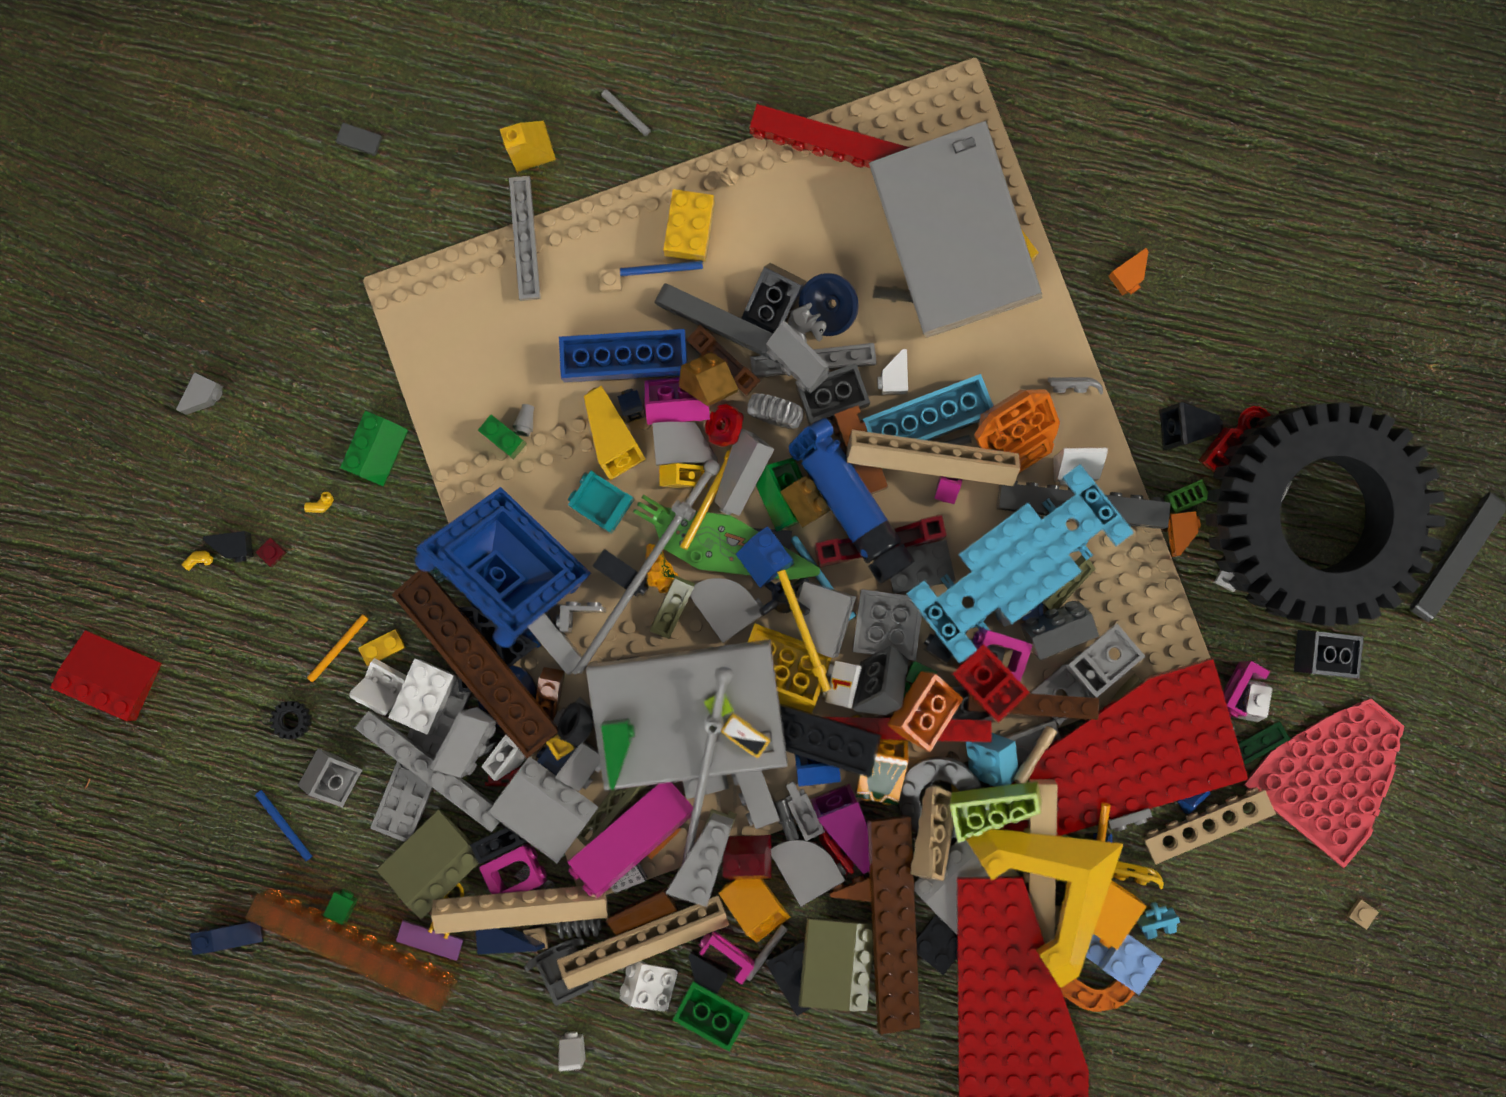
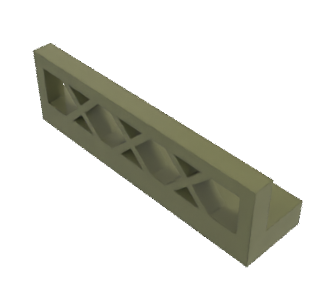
M650 785L611 790L577 838L587 846L653 788ZM620 796L619 802L613 806L615 797ZM606 813L605 820L599 823L601 815ZM590 830H593V835L587 841L584 837Z

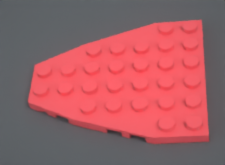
M1368 698L1324 717L1290 738L1289 741L1269 751L1243 785L1248 789L1254 787L1264 789L1277 814L1339 866L1345 868L1372 835L1373 823L1376 816H1379V807L1383 797H1386L1395 772L1396 765L1394 763L1396 753L1400 749V738L1403 735L1404 725L1374 700Z

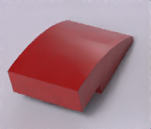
M984 644L952 674L997 723H1000L1030 693Z

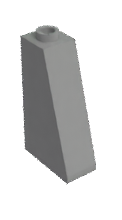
M742 428L738 442L732 446L714 500L720 506L719 510L727 515L733 513L740 516L774 451V448L759 436Z
M546 612L528 628L567 675L572 673L576 675L575 667L582 658V655L567 636L560 632V628L556 627L555 621Z

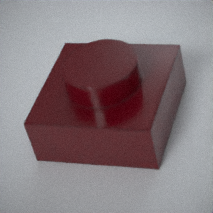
M269 538L255 553L269 567H273L287 552L273 538Z

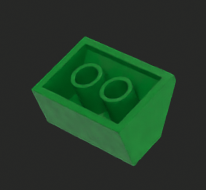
M365 411L340 468L384 487L408 433V429Z
M793 457L766 465L756 483L758 492L776 532L799 523L780 492L803 478Z
M693 981L677 1008L672 1021L730 1052L750 1012Z

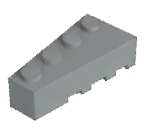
M716 813L712 814L669 884L665 894L707 907L734 819Z

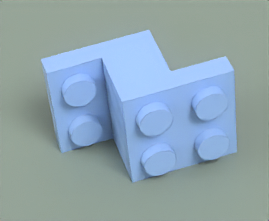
M1093 934L1086 958L1139 995L1163 958L1130 935H1127L1117 950L1113 946L1110 949L1099 942L1101 938Z

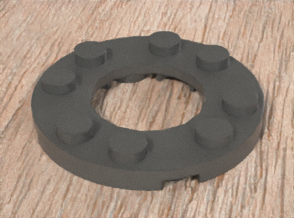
M929 757L917 762L906 772L899 798V807L903 816L911 817V827L918 832L919 819L923 808L920 794L927 783L934 780H944L953 784L958 791L982 789L977 776L966 768L965 764L948 757ZM953 826L951 840L957 838L955 826Z

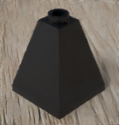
M1179 402L1159 410L1163 451L1218 434L1223 429V421L1220 419V415L1184 402Z

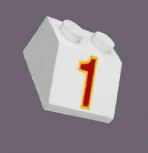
M834 661V665L830 664L827 676L831 677L829 682L831 689L822 694V697L826 698L825 702L852 708L861 666L840 661Z

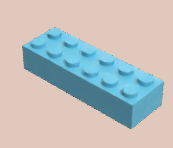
M979 374L863 418L862 421L865 422L867 432L931 441L978 423L981 414L992 408L993 403L983 378Z

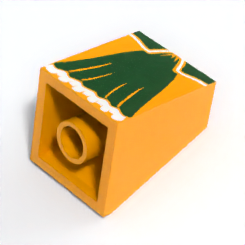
M880 740L872 776L868 778L858 774L856 785L857 798L864 801H878L885 805H898L908 765L907 740Z

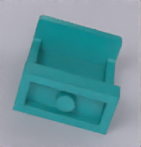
M591 470L589 474L585 473L579 482L581 484L577 491L574 490L570 494L568 506L612 534L635 499Z

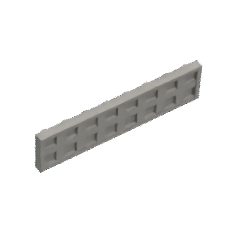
M456 679L433 734L427 735L410 728L407 737L435 758L457 715L465 710L471 692L459 693L458 679ZM397 761L370 829L405 842L416 831L433 787Z

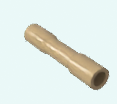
M1049 726L1045 727L1030 755L1013 778L1017 784L1027 782L1042 754L1056 736V730Z

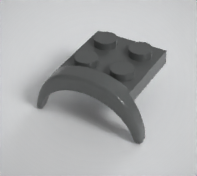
M572 938L552 946L534 956L524 966L525 970L529 971L537 965L555 1006L595 987L593 981H589L568 989L557 962L558 959L578 952L577 946L585 944L582 938Z

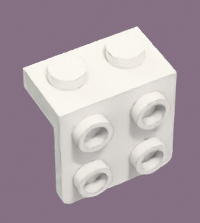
M374 658L369 665L365 678L351 690L349 696L374 712L387 715L393 708L407 676Z
M643 961L631 964L626 967V976L620 988L619 999L631 1007L667 1011L677 971L673 968L649 965Z

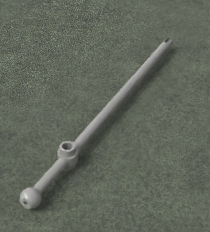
M711 459L705 463L704 473L685 502L677 500L673 504L671 511L676 513L675 517L575 667L577 674L583 672L682 520L691 521L696 513V510L692 509L693 503L710 477L718 474L720 471V464Z
M724 666L718 668L715 673L718 685L712 714L707 717L705 722L708 735L682 863L695 844L716 735L723 727L721 710L726 685L733 677L731 669Z

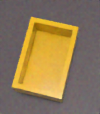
M673 189L663 249L665 256L706 262L715 203L714 195Z

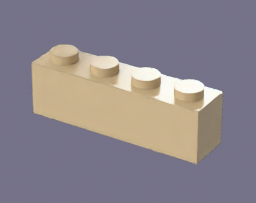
M936 786L927 788L923 797L919 830L915 840V852L911 862V874L920 878L944 881L954 822L950 809L951 792Z

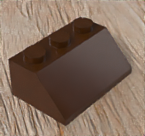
M666 886L610 914L606 921L615 935H621L676 913L678 908L673 897L665 894L668 887Z

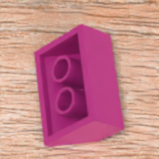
M680 377L645 380L647 425L657 422L709 420V406H706L679 387Z

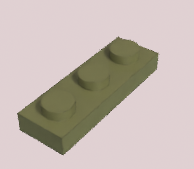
M1081 555L1074 561L1082 572L1041 602L1047 610L1060 608L1096 568L1089 559L1086 561L1083 555Z
M675 575L650 627V632L667 639L670 638L695 583Z

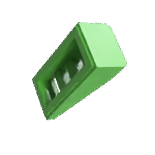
M1199 480L1163 497L1166 502H1171V514H1176L1206 501L1208 491L1203 480ZM1196 486H1199L1203 495L1202 498L1199 497L1195 489ZM1189 489H1191L1196 499L1195 501L1192 500L1188 492ZM1182 492H1184L1188 500V504H1185V501L1181 495ZM1177 495L1182 507H1178L1174 496Z

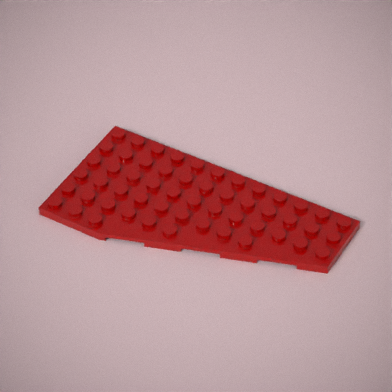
M1212 658L1147 677L1140 685L1098 712V720L1088 719V721L1062 739H1058L1049 745L1034 767V771L1029 779H1054L1057 783L1056 836H1062L1098 825L1102 803H1109L1111 805L1109 819H1115L1146 808L1152 809L1248 780ZM1023 819L1015 823L1012 821L1004 824L1003 827L997 830L1024 833V828H1028V820Z
M1021 876L996 877L993 880L990 877H957L958 1097H1089V1069L1061 988L1037 952V949L1045 945Z

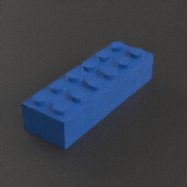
M685 329L559 337L561 379L564 383L680 376L681 365L687 363Z

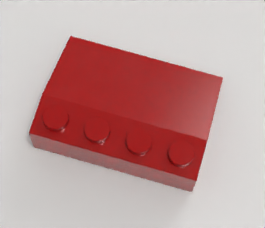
M85 630L58 669L50 688L125 721H136L162 663Z

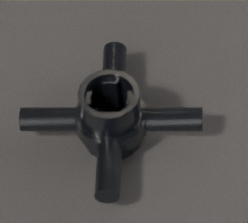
M807 577L800 578L794 584L790 582L796 599L800 585L804 581H809ZM770 581L764 585L772 592V600L759 609L762 616H765L773 609L779 613H789L792 611L781 582L774 584ZM797 600L802 614L807 616L810 609Z

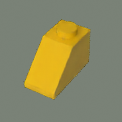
M681 463L660 465L659 486L694 488L705 471L704 466Z

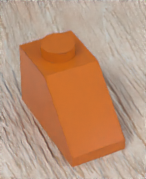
M1147 248L1116 268L1108 276L1122 296L1128 292L1132 295L1141 288L1140 283L1144 280L1147 264Z
M1196 511L1169 515L1167 529L1171 557L1180 556L1198 534L1201 523L1199 516H1196Z

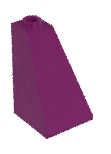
M850 783L810 799L819 823L863 874L870 872L868 826Z

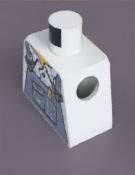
M1249 680L1238 703V709L1247 713L1246 717L1238 716L1237 718L1254 722L1267 718L1272 687L1263 682Z

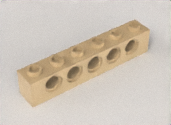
M1258 787L1251 788L1245 791L1246 795L1239 798L1237 795L1229 797L1225 800L1226 803L1220 806L1218 804L1210 805L1205 808V812L1200 814L1198 812L1191 813L1186 816L1184 821H1172L1166 824L1167 828L1159 831L1157 828L1146 833L1147 836L1143 837V840L1153 862L1158 864L1275 815L1276 813L1266 791L1262 788L1258 789ZM1246 802H1251L1253 806L1249 813L1243 812V805ZM1228 810L1232 811V819L1224 821L1222 818L1223 813ZM1212 819V827L1207 830L1203 829L1202 824L1204 820ZM1187 827L1193 829V834L1189 838L1183 837L1182 834L1183 830ZM1168 835L1172 836L1173 843L1169 846H1164L1163 838Z

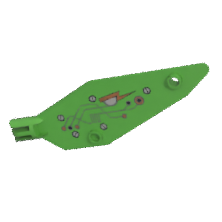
M643 494L641 498L657 507L658 510L655 511L645 504L638 502L637 506L654 516L650 518L634 509L633 513L655 525L660 540L676 513L671 511L672 508L664 507ZM696 511L691 521L682 520L664 547L666 551L699 570L750 575L736 556V553L759 532L731 515L707 512L688 550H684L680 545L698 512ZM784 547L795 562L792 567L785 570L789 580L819 575L820 568Z

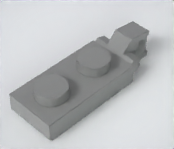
M794 781L786 784L790 793L786 797L787 804L805 841L824 833V828L819 823L807 793L803 789L798 791Z

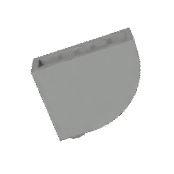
M713 578L701 581L694 585L690 595L723 643L762 616L759 609L764 605L760 599H754L743 586L728 579Z
M804 581L798 589L797 596H799L798 601L810 609L807 616L803 615L816 651L831 658L838 657L856 596L810 581Z
M805 839L784 840L771 847V856L800 906L805 905L845 881L843 875L846 872L841 863L836 864L831 855L822 846L813 841H805Z

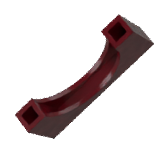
M942 515L924 518L917 522L894 528L901 539L899 545L904 544L906 548L940 541L947 536ZM836 538L816 543L814 547L819 568L862 558L850 538Z

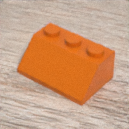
M921 671L904 697L902 707L895 711L887 725L901 737L930 752L964 698L936 674Z

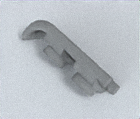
M1048 377V383H1050V386H1053V392L1064 393L1067 388H1074V392L1085 393L1089 386H1093L1098 389L1100 394H1103L1102 385L1093 378Z

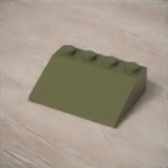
M438 809L377 868V871L401 900L422 919L432 909L433 900L445 897L478 862L470 846L473 842Z
M807 918L799 998L800 1007L841 1011H867L873 953L872 923L863 920Z

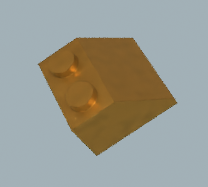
M712 352L681 365L679 387L706 406H710L738 392V387L726 361Z
M809 474L780 491L802 528L831 511Z

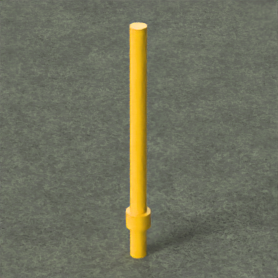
M731 449L726 452L720 471L680 545L684 550H688L717 494Z
M785 569L781 570L777 574L813 664L814 676L818 677L823 692L828 691L831 687L825 674L827 672L824 664H821Z

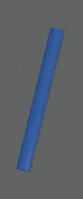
M702 261L620 268V275L631 276L703 269Z
M262 790L255 794L256 798L305 862L311 859L313 856Z

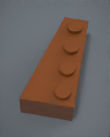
M859 405L834 414V424H831L834 435H839L841 443L839 446L845 455H847V445L851 431L867 432L865 422L860 421L858 413L861 412ZM852 464L871 495L887 489L888 485L882 468Z

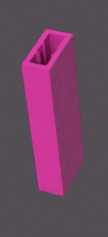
M671 782L658 784L568 861L570 866L569 873L575 880L578 878L584 883L582 888L589 896L594 894L596 898H599L689 820L692 815L693 806Z

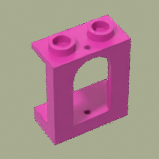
M979 627L973 638L975 648L978 650L983 644L986 647L991 644H997L1013 649L1007 668L1021 682L1033 644Z
M1241 661L1238 663L1223 691L1230 718L1232 716L1235 718L1238 716L1246 717L1247 713L1236 708L1235 705L1250 678L1266 679L1270 671L1252 661Z
M530 843L479 867L491 894L530 891L547 882L546 871L543 866H540L537 860V852ZM516 861L527 863L530 868L528 879L506 889L498 870Z
M713 931L711 934H706L700 941V954L703 955L709 945H713L740 966L735 972V980L742 985L753 970L755 960L718 932Z

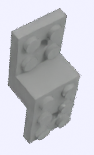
M1115 624L1084 651L1076 653L1030 693L1055 695L1057 690L1063 689L1067 696L1097 698L1140 662L1145 655L1122 628ZM1113 647L1117 648L1120 652L1117 660H1112L1109 657V650ZM1052 717V719L1055 720L1057 725H1060L1067 719L1063 717Z

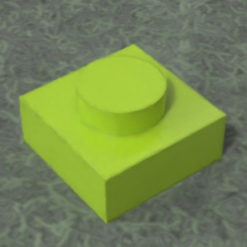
M726 694L724 695L721 710L722 717L734 711ZM715 695L704 700L710 715L712 714Z

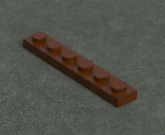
M968 693L967 711L986 712ZM1029 693L1009 714L1098 720L1099 698Z

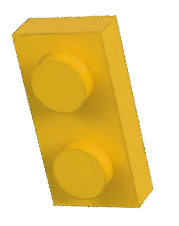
M394 629L362 645L358 649L367 667H369L374 658L381 661L405 649L406 646L398 629Z

